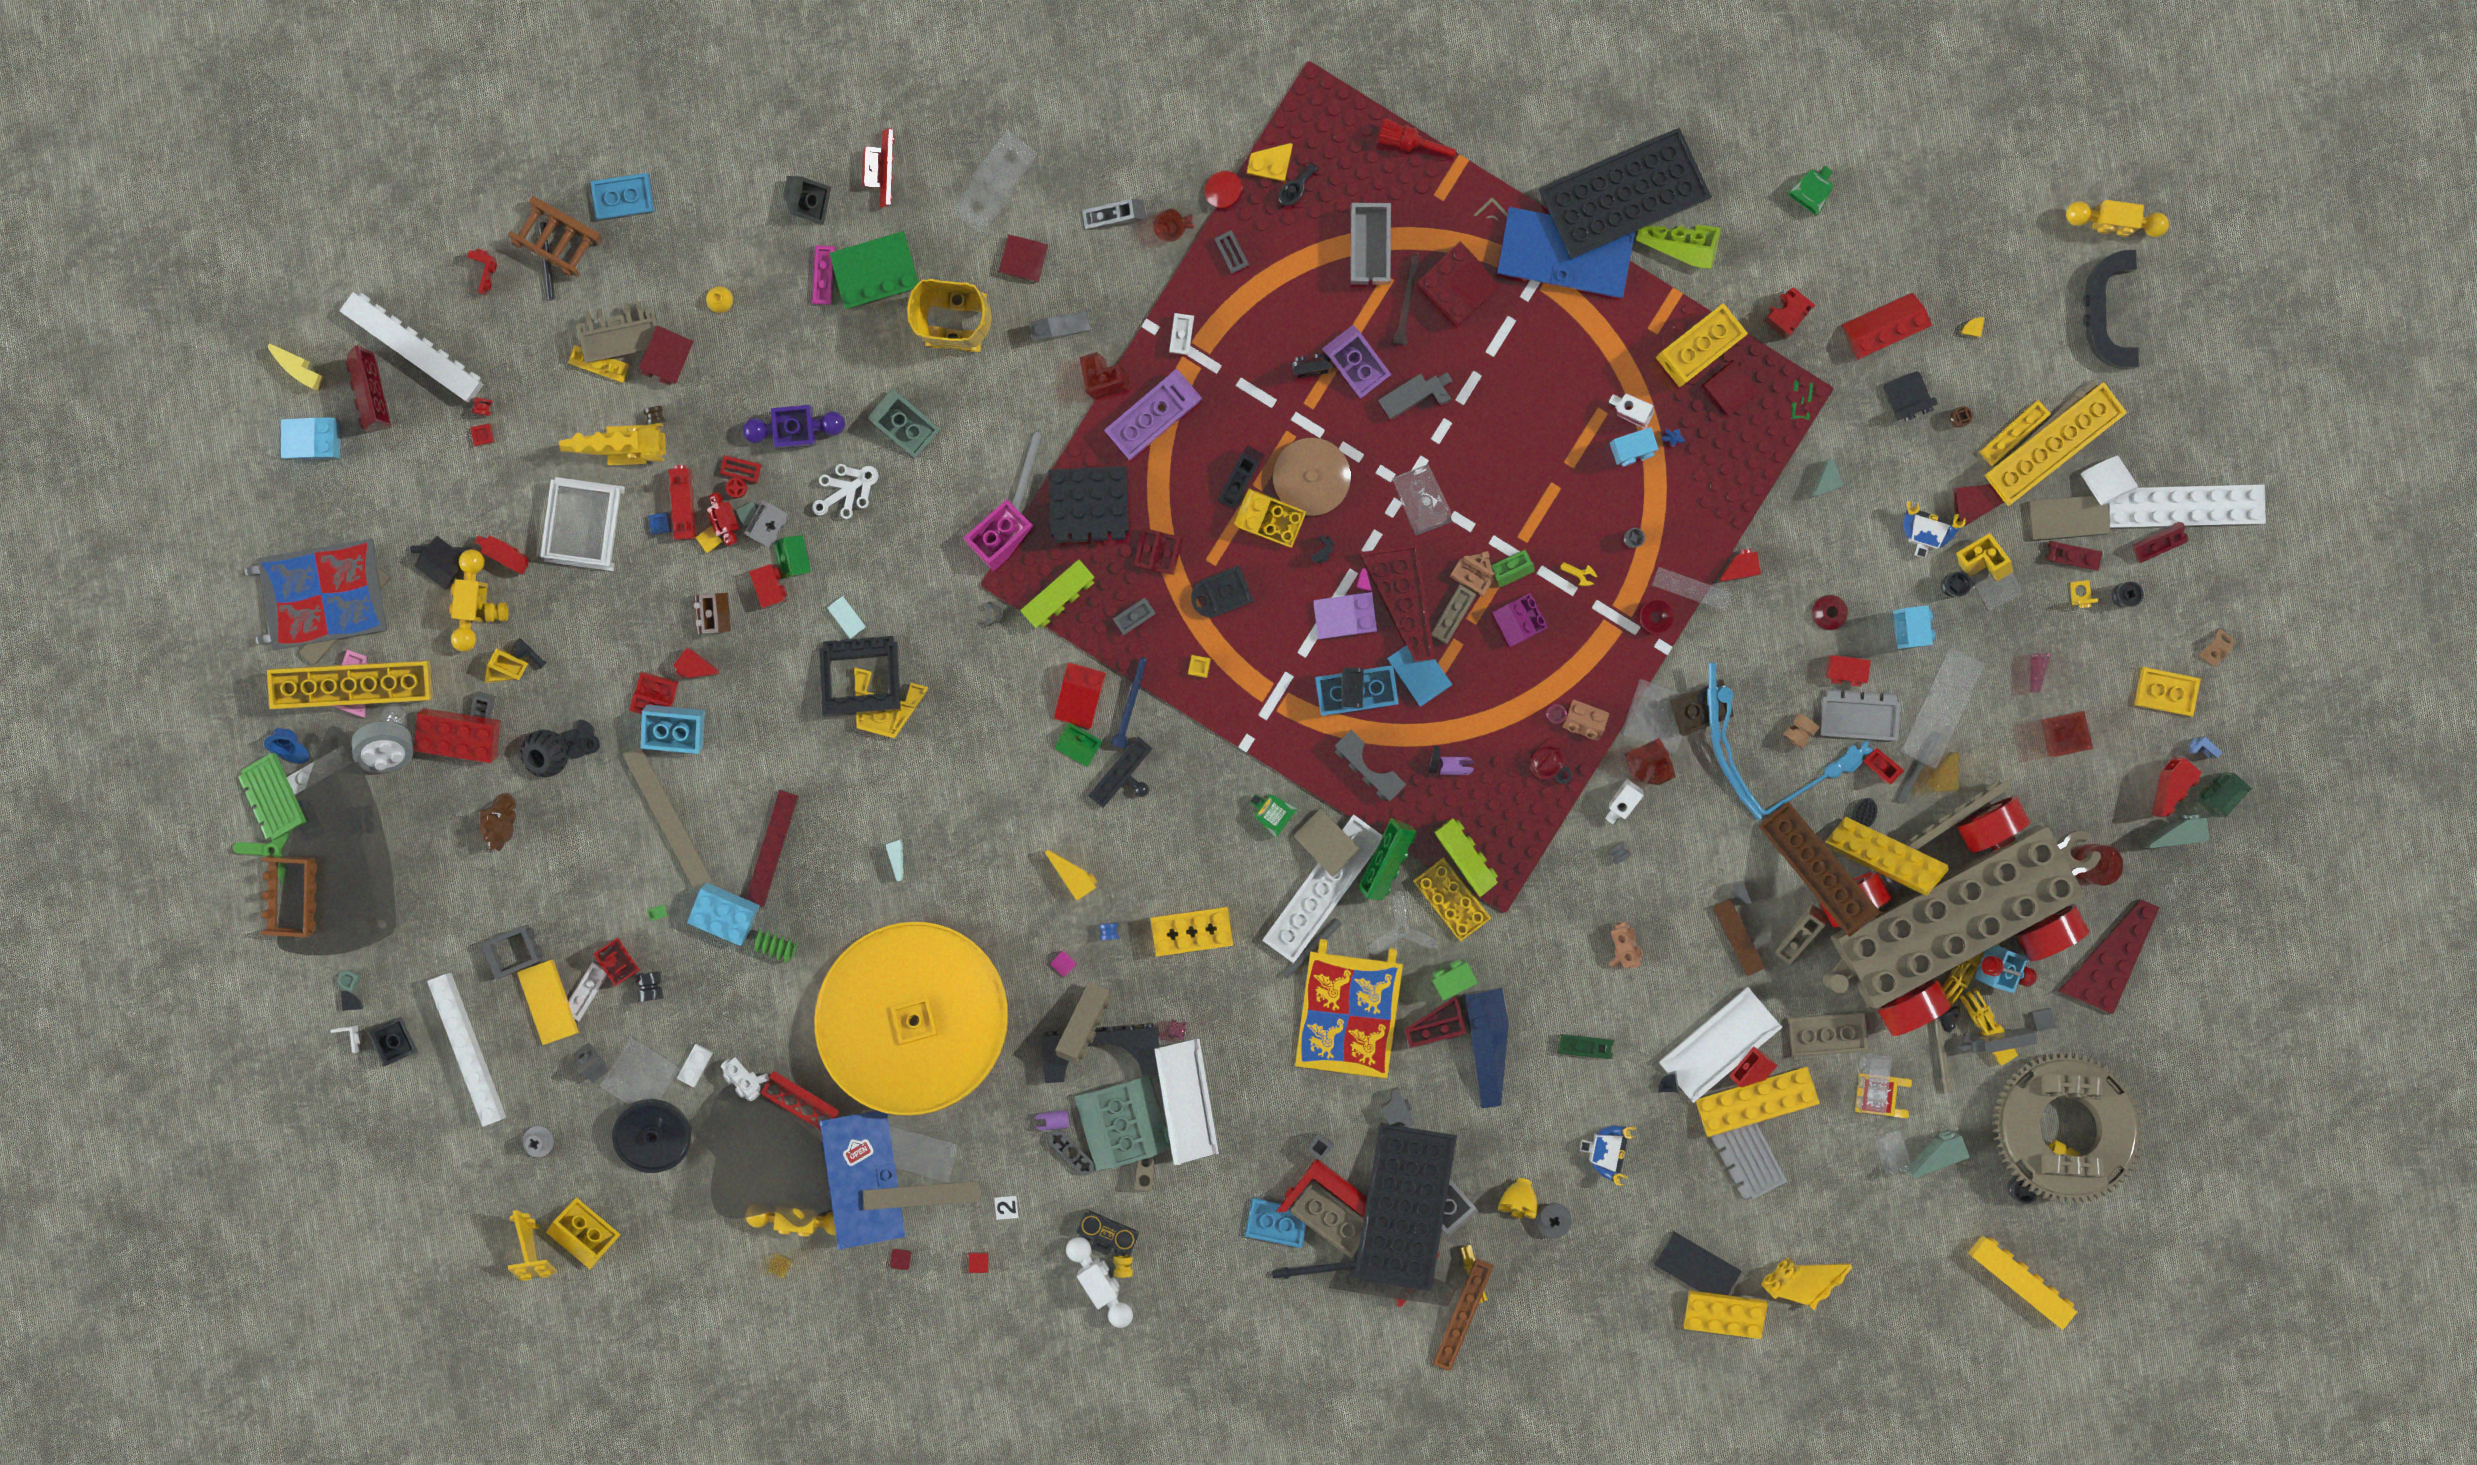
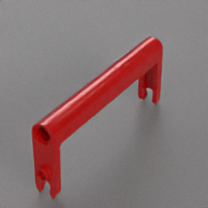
M1316 1158L1296 1185L1288 1188L1284 1194L1286 1198L1276 1210L1278 1213L1281 1211L1286 1212L1312 1179L1363 1218L1367 1196ZM1404 1287L1396 1298V1301H1398L1397 1306L1402 1307L1410 1295L1414 1296L1419 1289Z

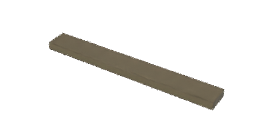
M641 745L624 753L623 756L694 890H700L706 882L709 884L713 883L707 868Z

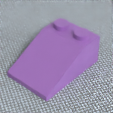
M1354 325L1323 348V351L1360 398L1391 375Z
M1372 592L1313 601L1318 639L1377 632Z

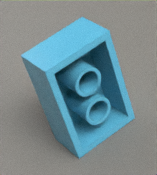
M1929 605L1893 610L1897 649L1933 645L1935 632L1934 629H1931L1930 621H1933V613L1931 609L1929 610Z
M646 705L642 710L641 748L699 754L703 748L705 710Z
M706 882L700 888L687 923L741 946L749 935L760 905Z

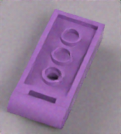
M1176 369L1104 431L1131 461L1202 400V397L1179 370ZM1164 405L1166 408L1164 411H1159L1158 407Z

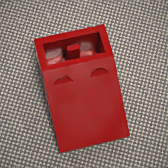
M2173 757L2160 773L2151 815L2164 818L2165 816H2170L2175 810L2174 806L2176 803L2185 799L2188 795L2187 790L2191 786L2194 787L2200 781L2199 776L2203 772L2185 757Z

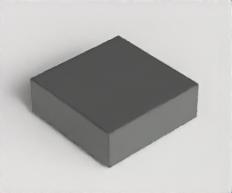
M2052 1008L2031 1012L2035 1031L2038 1032L2056 1027Z

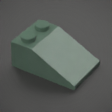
M894 388L890 390L868 416L874 425L914 458L920 454L940 430L938 426Z
M2199 814L2182 815V819H2175L2139 843L2140 847L2158 848L2209 841L2207 818H2202Z
M1950 1130L1940 1132V1136L1935 1137L1905 1169L1906 1173L1913 1178H1917L1970 1158L1962 1136Z

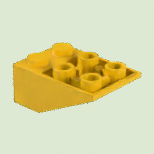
M1248 488L1234 525L1292 548L1306 511Z

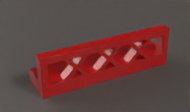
M775 1071L771 1073L769 1081H767L760 1092V1095L820 1131L821 1127L818 1124L817 1116L825 1115L833 1119L837 1118L840 1112ZM771 1083L779 1087V1095L772 1096L766 1092ZM784 1096H794L797 1104L788 1106L785 1104ZM809 1105L812 1107L813 1114L803 1115L800 1107Z

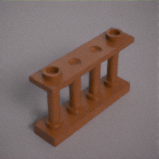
M532 195L529 200L532 213L518 235L511 231L508 233L511 243L518 248L524 247L562 269L561 271L569 277L573 275L579 278V271L575 267L589 245L594 243L599 246L602 241L600 233ZM543 214L548 217L549 222L536 243L532 244L525 240V237L537 218ZM560 224L566 227V231L552 254L541 248L555 226ZM578 234L582 237L583 241L569 263L559 259L560 254L572 235Z

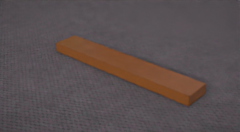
M1475 1258L1433 1360V1365L1451 1372L1493 1270V1264Z

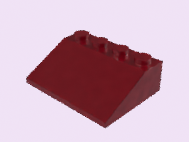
M359 345L354 346L346 355L347 361L345 364L347 371L351 373L352 380H350V386L352 391H355L356 399H354V403L361 416L359 418V425L361 429L368 433L392 428L375 353Z

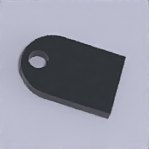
M1239 565L1200 581L1196 584L1191 594L1194 609L1200 615L1209 618L1220 616L1254 602ZM1204 596L1207 599L1205 607L1197 606L1196 599L1198 597Z

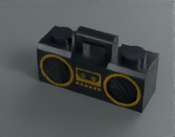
M1086 1209L1076 1233L1087 1241H1090V1239L1094 1240L1091 1249L1109 1256L1113 1248L1116 1254L1125 1257L1126 1254L1130 1256L1140 1231ZM1098 1240H1100L1104 1243L1109 1244V1246L1106 1247L1097 1242Z

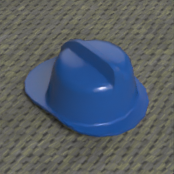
M275 728L272 736L264 740V747L268 751L276 753L292 763H305L310 757L308 750L299 743L296 733L292 730Z

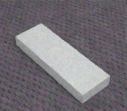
M595 962L591 963L568 1001L573 1017L578 1022L607 978L602 967Z

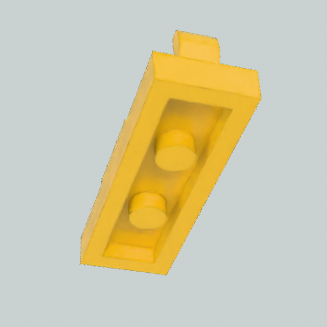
M574 345L568 361L571 365L622 383L625 382L630 368L629 364L613 358L585 363L582 348Z

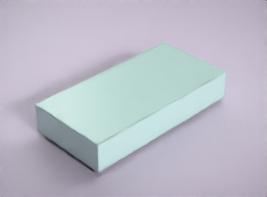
M844 596L827 607L850 639L866 628Z

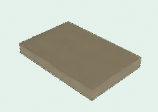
M1321 808L1293 835L1332 877L1361 850Z

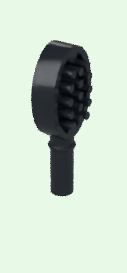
M1871 798L1861 799L1853 809L1852 820L1870 827L1877 816V805Z

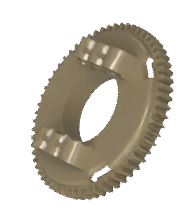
M2053 1053L2051 1054V1059L2048 1055H2045L2043 1060L2039 1057L2036 1059V1062L2034 1060L2030 1061V1066L2028 1064L2023 1065L2024 1070L2019 1068L2017 1070L2018 1074H2012L2014 1080H2007L2010 1086L2004 1085L2002 1087L2006 1091L1999 1093L2003 1099L1996 1100L2001 1106L1994 1108L1999 1111V1113L1993 1115V1117L1998 1118V1121L1992 1123L1998 1126V1129L1993 1130V1133H1998L1999 1135L1994 1140L2000 1141L1996 1148H2002L2003 1150L1998 1155H2005L2006 1158L2002 1162L2008 1161L2009 1165L2006 1169L2013 1168L2014 1171L2011 1175L2018 1174L2019 1177L2016 1181L2023 1179L2024 1183L2022 1186L2025 1187L2029 1184V1191L2037 1189L2036 1195H2040L2043 1192L2044 1199L2050 1195V1201H2055L2057 1198L2058 1203L2063 1202L2064 1198L2066 1204L2071 1203V1200L2073 1204H2077L2079 1199L2081 1203H2085L2086 1198L2088 1201H2094V1197L2096 1199L2101 1198L2100 1193L2102 1196H2107V1190L2113 1192V1186L2115 1188L2120 1187L2119 1182L2124 1183L2126 1181L2123 1176H2130L2127 1170L2133 1171L2135 1169L2131 1163H2138L2134 1157H2139L2141 1154L2136 1151L2143 1149L2141 1145H2138V1142L2144 1141V1139L2139 1137V1135L2144 1134V1131L2139 1130V1127L2144 1126V1124L2138 1123V1120L2143 1118V1116L2136 1113L2141 1109L2134 1107L2138 1101L2131 1100L2134 1094L2128 1095L2127 1091H2129L2130 1087H2123L2125 1080L2119 1082L2120 1075L2113 1077L2114 1070L2112 1069L2107 1072V1065L2101 1068V1061L2093 1064V1058L2086 1061V1055L2079 1059L2078 1054H2075L2072 1058L2071 1053H2067L2064 1058V1054L2059 1053L2057 1058L2056 1054ZM2033 1072V1078H2031L2023 1087H2019L2028 1077L2031 1076L2029 1073ZM2053 1099L2079 1101L2092 1113L2097 1126V1136L2093 1147L2086 1155H2057L2043 1141L2039 1127L2040 1117L2046 1105ZM2022 1161L2033 1173V1178L2029 1179L2030 1174L2019 1163L2015 1164V1162ZM2117 1168H2120L2112 1177H2110L2107 1180V1177H2109Z

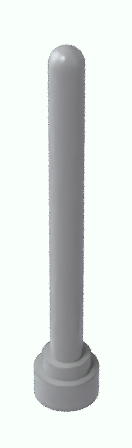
M1035 432L1013 501V506L1018 511L1040 442V432Z

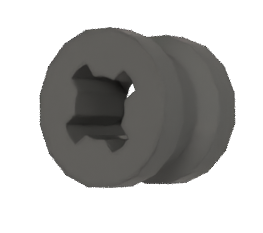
M1623 841L1607 851L1608 855L1613 857L1615 865L1631 855L1630 851L1625 849Z

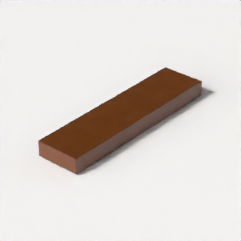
M1729 898L1713 906L1712 908L1746 976L1748 977L1764 969L1765 967L1731 899Z

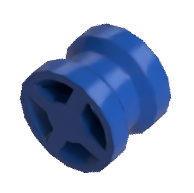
M1118 923L1099 924V929L1101 930L1100 940L1119 939V934L1116 930Z

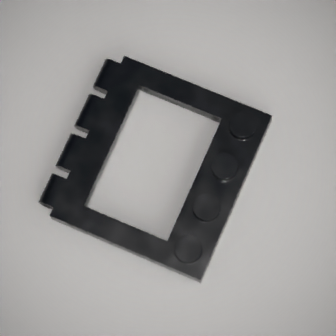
M893 636L879 637V643H876V637L860 638V645H857V639L841 640V646H838L837 640L823 641V648H819L823 717L901 711L898 643L894 642ZM888 656L890 693L832 697V660Z

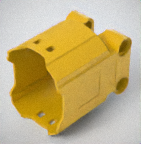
M935 279L921 280L911 291L907 307L908 322L916 335L925 342L926 347L981 352V344L989 332L992 316L990 305L987 302V294L980 292L975 285L966 282L959 283ZM957 296L963 298V302L960 305H954V299ZM930 307L963 312L976 311L981 312V322L976 330H953L928 326V312ZM958 335L959 339H951L950 337Z

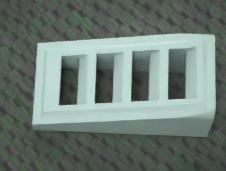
M898 840L885 846L896 881L903 880L902 840Z

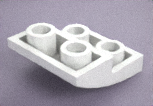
M2118 455L2081 473V476L2101 506L2116 501L2119 496L2133 492L2138 488V485Z

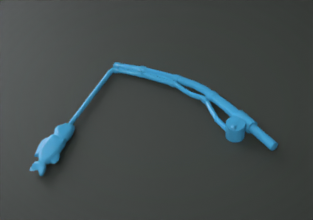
M1716 662L1708 663L1709 688H1707V705L1709 706L1712 746L1723 773L1735 789L1739 799L1747 806L1757 820L1762 818V814H1770L1826 777L1837 778L1842 772H1854L1863 763V755L1870 754L1873 751L1872 748L1868 747L1869 740L1863 742L1859 749H1857L1856 745L1851 746L1846 754L1826 767L1824 775L1765 810L1753 797L1733 763L1730 744L1726 739L1733 691L1727 686L1717 687ZM1719 700L1727 703V712L1721 732H1719L1718 720ZM1720 737L1726 746L1730 766H1728L1723 756Z

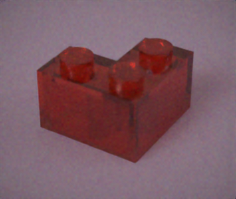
M1098 352L1079 357L1085 392L1092 399L1096 400L1130 389L1127 371L1119 364L1107 367L1106 359Z

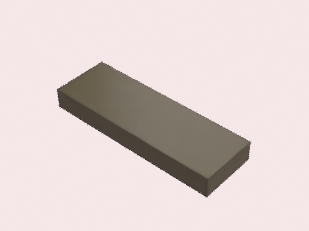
M1459 585L1432 630L1431 636L1447 645L1477 594Z

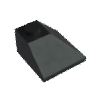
M787 176L783 196L790 214L821 225L824 224L831 187L801 176Z

